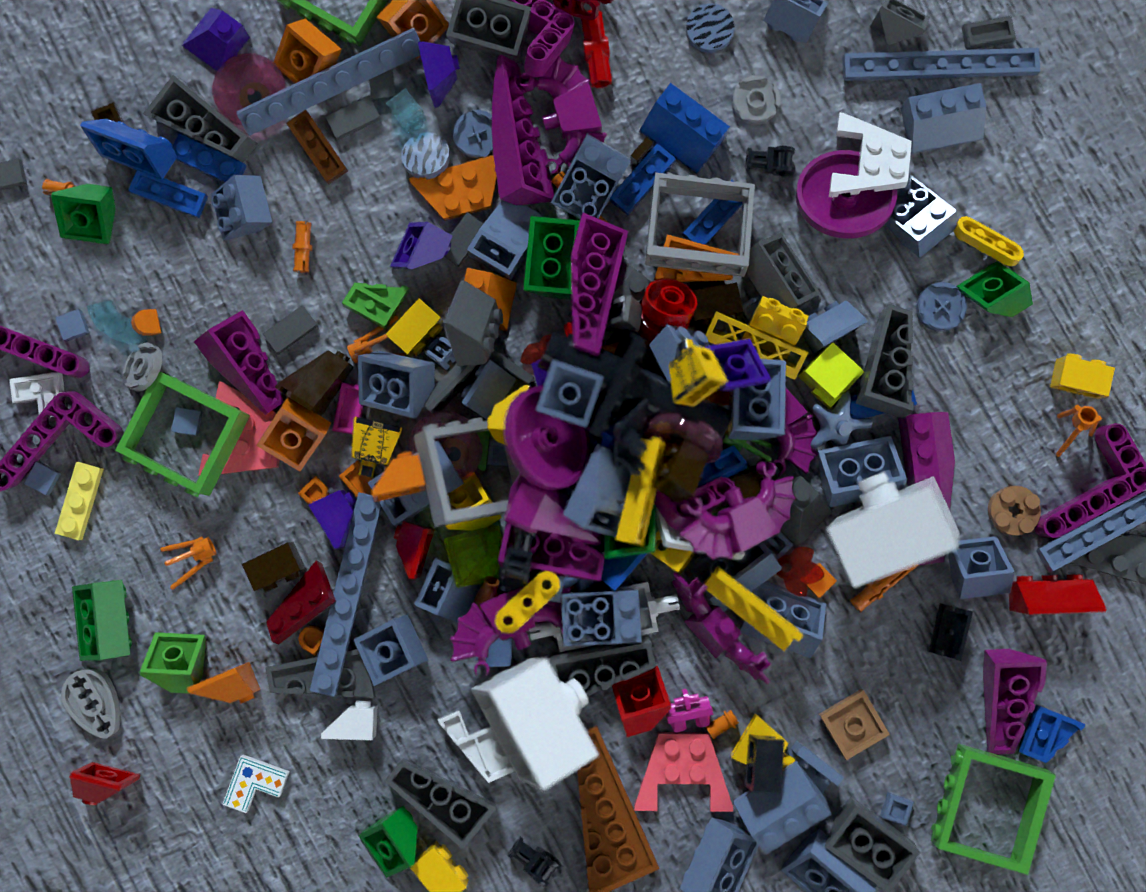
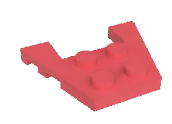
M219 381L215 398L250 415L221 474L278 468L280 460L256 446L277 412L272 410L265 415L240 391ZM202 455L198 476H200L210 455Z
M658 732L637 799L634 803V811H657L658 784H709L710 811L733 812V805L709 733Z

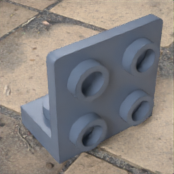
M798 741L794 743L787 753L799 762L822 794L831 782L838 786L844 779L835 769Z

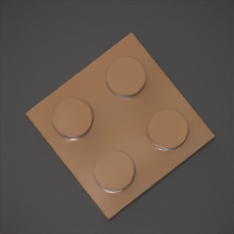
M863 689L818 714L845 760L850 759L890 735Z

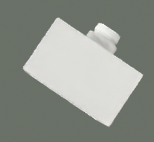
M885 472L871 476L858 483L860 491L863 492L859 496L863 505L839 514L827 528L853 587L958 548L959 530L934 476L901 490H897L894 482H888L889 479Z
M522 658L471 688L474 697L520 780L544 790L598 756L577 716L580 714V709L588 704L586 693L576 679H572L566 682V684L562 681L559 682L546 658Z

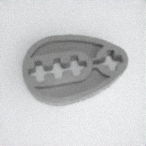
M93 668L80 670L70 675L64 682L61 691L62 703L69 715L79 726L99 738L104 739L116 734L120 728V705L116 690L108 675L101 670ZM81 678H85L86 682L83 686L79 687L77 683ZM87 689H91L92 693L89 695L90 697L85 698L83 693H85ZM93 700H97L99 704L96 705V708L91 709L89 704ZM109 721L111 726L103 730L101 726L104 725V722Z

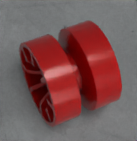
M662 278L652 281L647 286L641 305L643 309L638 333L651 343L667 324L688 329L697 307V298L694 292L684 283L674 279Z

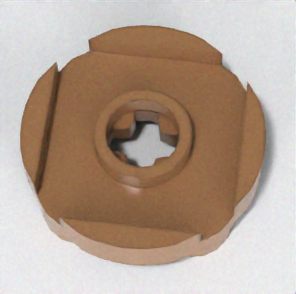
M1007 486L990 498L988 516L992 519L994 527L1003 534L1022 535L1030 533L1039 522L1041 515L1040 499L1025 487ZM1016 504L1020 512L1014 518L1012 517V512L1009 511V507H1014Z

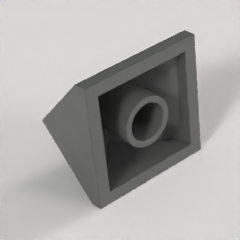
M884 0L870 28L885 35L887 45L922 35L930 17L899 0Z

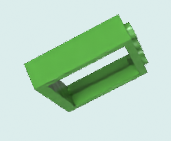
M276 0L285 9L289 10L292 8L296 10L297 14L303 19L306 18L308 21L312 19L317 22L318 26L328 33H331V31L335 32L345 43H354L359 47L377 20L376 16L388 2V0H369L352 27L306 0Z
M159 371L155 381L146 389L115 451L123 454L122 459L131 464L137 465V463L144 465V471L156 476L158 473L165 476V482L177 487L179 484L186 487L184 491L192 496L198 497L199 494L210 496L250 415L167 373ZM167 387L229 417L197 482L135 451Z
M958 743L954 756L951 755L952 767L950 774H947L944 780L945 792L943 799H940L937 805L938 816L936 824L934 823L931 826L933 830L931 841L938 849L1028 875L1056 775L1042 767ZM971 759L1033 777L1010 858L949 841Z

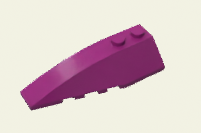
M499 55L497 57L493 86L492 143L500 199L516 206L551 202L554 193L550 169L544 166L548 157L545 149L540 148L537 139L541 137L538 127H533L530 116L534 113L531 105L523 95L527 91L520 86V83L524 84L518 63L503 55Z
M582 213L571 252L573 347L598 356L628 231Z
M948 412L920 413L908 415L904 419L898 418L907 487L934 476L950 510L955 456ZM945 553L920 562L918 565L945 562Z

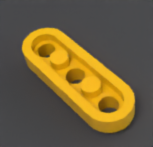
M964 216L957 221L954 234L959 240L989 255L1003 265L1015 266L1024 257V252L1020 245L973 218Z
M550 571L539 573L498 611L495 618L497 628L503 633L517 631L558 592L560 581L557 575ZM547 579L552 582L550 589L542 587L544 580ZM524 598H531L533 601L532 606L525 607L523 605ZM509 615L513 618L511 625L504 623L503 618Z

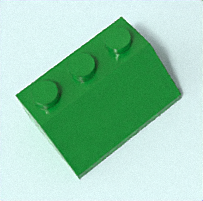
M530 216L524 291L547 298L572 300L571 252L580 220Z
M123 580L72 586L79 661L104 660L130 655L132 640L130 635H128L127 624L129 622V614L125 609L127 592L123 585Z

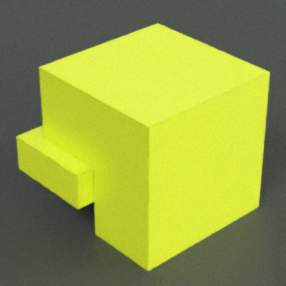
M832 342L821 350L798 377L809 388L813 389L811 393L830 409L864 371Z

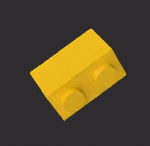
M418 298L386 335L411 358L414 354L418 356L426 347L424 343L430 337L434 338L440 333L443 328L441 326L443 320Z
M1068 353L1066 356L1056 359L1050 388L1094 399L1109 397L1115 367L1107 366L1106 362L1093 359L1087 361L1083 360L1081 355Z
M437 841L415 859V864L410 867L429 892H462L467 888L469 881L467 878L468 873L460 864L456 865L451 859L452 854L444 844L440 845Z

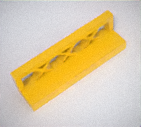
M716 311L705 333L708 342L717 345L740 341L736 334L747 331L753 337L754 342L752 344L760 359L786 361V376L794 380L796 379L808 355V351ZM718 319L729 324L730 333L726 334L714 328ZM733 326H735V327H737V328H740V329L734 331ZM768 341L774 343L777 352L769 353L760 349L759 344ZM779 346L785 349L780 351ZM792 351L799 354L800 357L797 363L794 364L783 359L782 355Z
M652 438V441L641 439L647 445V451H643L642 456L638 457L645 463L646 468L645 471L640 469L641 475L631 474L616 537L618 541L639 546L644 545L657 490L654 487L658 478L656 474L661 465H663L664 454L667 445L659 438Z
M717 566L704 582L708 587L706 590L783 651L787 649L794 639L799 642L803 637V634L797 627L721 567Z

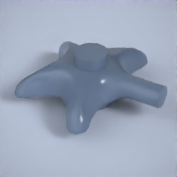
M849 392L842 394L832 411H826L818 404L814 405L813 412L820 421V429L811 441V448L815 449L829 440L833 442L835 447L847 445L852 431L872 427L870 418L857 420L851 418V395Z

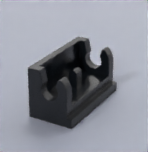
M940 603L928 652L962 661L973 611Z
M749 734L745 787L752 792L780 794L784 740L775 739L774 736Z

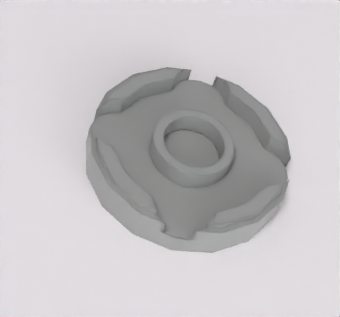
M752 75L741 80L732 94L731 105L735 115L741 121L749 125H761L775 116L780 106L781 95L778 87L767 80L768 78Z
M147 342L138 346L140 349L137 352H132L124 365L123 379L127 381L124 384L126 387L137 392L144 391L152 385L162 365V352L160 348Z

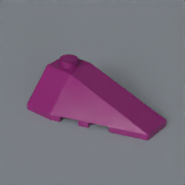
M242 310L208 329L194 343L207 361L266 415L284 403L281 391L275 388L277 381L274 374L270 373L266 363L268 360L267 354L262 352L258 342L260 339L259 333Z
M521 473L519 474L510 489L504 521L528 532L536 533L537 530L547 531L549 536L558 537L559 534L566 535L572 541L599 546L602 540V533L584 529L563 515L568 501L571 499L561 489L546 490L539 488L526 480Z
M508 522L505 525L499 554V567H503L508 549L513 546L514 528H519ZM537 530L536 538H533L530 552H532L530 572L550 571L563 577L592 581L601 580L605 558L603 554L581 542L572 541L569 536L559 534L558 537L549 536L547 531Z
M1012 649L984 650L983 683L987 752L993 754L1015 753L1024 733V723L1028 714L1033 712L1037 694L1042 692L1045 686L1047 666L1045 659Z

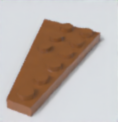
M596 725L585 731L598 756L577 768L589 892H610L660 868L599 728Z

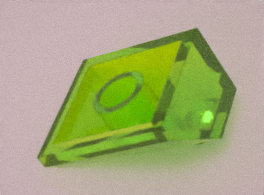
M499 526L481 528L444 539L456 588L482 584L485 577L496 576L503 540Z

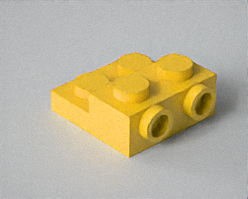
M762 296L748 325L789 344L796 345L807 325L809 316L799 309L782 305L774 298ZM745 331L741 340L750 339L753 343L754 340L751 333ZM768 341L759 344L760 348L768 352H777L774 343ZM779 346L780 351L785 349ZM790 352L783 354L782 357L787 359Z

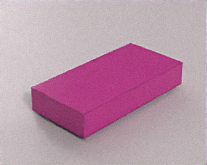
M341 383L332 431L352 435L354 417L362 418L364 405L359 404V385Z

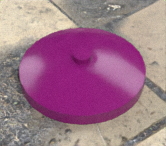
M837 150L822 154L806 165L798 179L796 203L803 218L816 230L836 238H860L876 232L887 223L897 201V189L874 192V189L860 191L859 194L855 195L842 193L838 197H829L832 173L858 176L860 152Z
M536 386L523 391L511 402L504 423L505 442L513 464L526 480L542 489L558 490L574 484L582 476L590 458L589 431L587 427L537 411L536 409L544 386Z

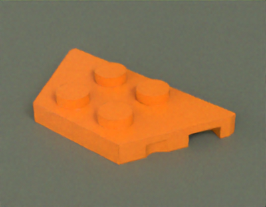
M494 156L448 167L444 172L432 179L412 177L409 180L411 185L416 188L444 221L465 216L467 212L469 214L492 208L493 194L497 183Z

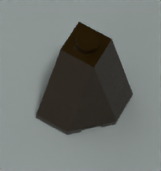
M328 350L278 382L275 388L286 393V396L311 412L322 416L339 391L341 383H344L354 366L348 363L350 358L338 350L334 354Z

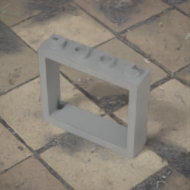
M670 172L667 174L655 173L645 265L744 277L749 266L755 184L742 183V181H724L720 178H698L695 175H673ZM660 192L743 202L738 255L655 246Z
M482 418L467 421L468 424L453 421L438 428L437 424L427 425L423 427V431L414 436L435 527L506 514L508 500L450 510L434 439L489 431L487 421H483ZM504 445L512 483H514L520 472L513 464L507 446Z

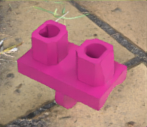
M687 688L681 689L682 697L673 699L674 703H671L672 709L666 714L668 724H671L675 733L685 731L687 729L686 720L695 719L697 727L709 726L710 715H713V710L708 696L699 698L698 694L688 695Z

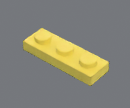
M76 462L55 534L83 540L104 468Z

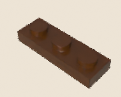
M307 110L286 122L328 185L348 172Z

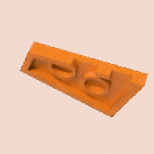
M668 234L664 247L738 255L737 253ZM658 267L654 280L668 278L680 282L732 280L733 275Z

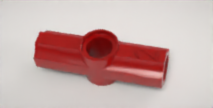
M602 11L598 12L599 15L594 20L581 18L584 34L583 49L585 62H588L591 87L597 89L605 88L612 84L609 65L610 49L608 37L605 36Z

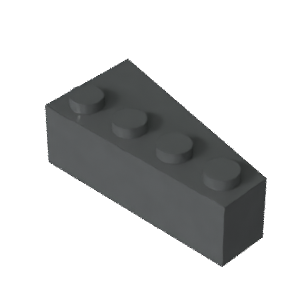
M172 75L143 113L149 118L242 163L258 145L257 142L174 75Z
M888 304L879 314L856 404L902 419L914 411V402H912L913 380L911 377V366L913 365V355H911L913 311Z
M649 635L642 636L641 642L599 644L550 653V665L558 681L566 684V682L576 679L586 693L587 698L595 692L608 689L613 684L622 680H628L655 667Z
M405 758L397 764L384 781L462 849L466 847L497 808L496 803Z

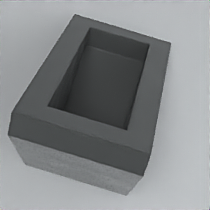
M630 295L612 300L605 328L639 331L643 306Z

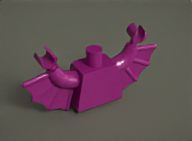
M559 56L539 80H534L526 72L521 74L522 79L529 80L527 84L520 83V86L525 91L530 92L537 87L538 90L550 93L553 98L554 113L542 116L545 131L559 127L562 138L566 139V147L558 155L559 158L557 160L548 159L545 162V168L556 163V169L550 174L557 175L560 173L563 163L567 164L569 168L586 134L604 143L607 134L602 133V124L589 85L590 79H587L580 73L578 65L567 64Z
M786 387L784 436L777 437L780 447L777 453L778 459L773 462L780 470L777 477H780L786 470L785 460H789L802 472L808 474L810 462L814 457L818 456L816 449L810 446L811 441L818 433L813 427V416L809 414L799 419L808 411Z
M759 461L756 464V471L763 475V480L761 481L760 493L756 497L743 499L739 487L731 489L724 493L729 507L719 511L716 517L711 516L705 510H701L702 503L699 499L689 498L691 506L681 504V510L684 513L695 514L696 521L680 533V537L690 542L694 552L702 551L711 560L720 556L732 559V553H741L780 533L783 523L790 519V507L796 499L792 491L794 478L789 476L773 481L771 476L776 472L775 464L768 461L765 464Z
M674 572L675 580L672 581V584L677 589V597L684 603L686 611L693 613L684 622L714 658H717L725 650V657L731 659L740 670L750 674L754 680L759 679L769 684L770 681L763 670L772 664L766 659L765 653L761 652L756 656L737 639L742 634L738 627L718 605H709L705 600L703 592L708 588L697 577L688 584L677 572Z
M526 585L480 603L485 615L477 604L473 603L469 612L458 618L457 632L453 637H450L454 647L451 662L476 657L478 658V663L474 667L475 676L477 677V668L484 666L487 670V677L490 668L486 663V658H488L490 645L497 639L501 638L504 641L512 637L517 650H521L531 645L526 631L536 627L535 622L548 621L556 628H561L563 635L561 599L560 603L548 601L513 633L501 632L496 626L495 618L498 611ZM562 588L561 594L571 593V588ZM531 598L523 599L525 607L532 606L533 601ZM507 615L503 618V621L506 625H511L513 618Z

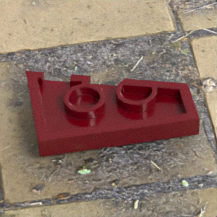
M316 560L267 620L266 624L273 643L279 645L336 601L321 562Z

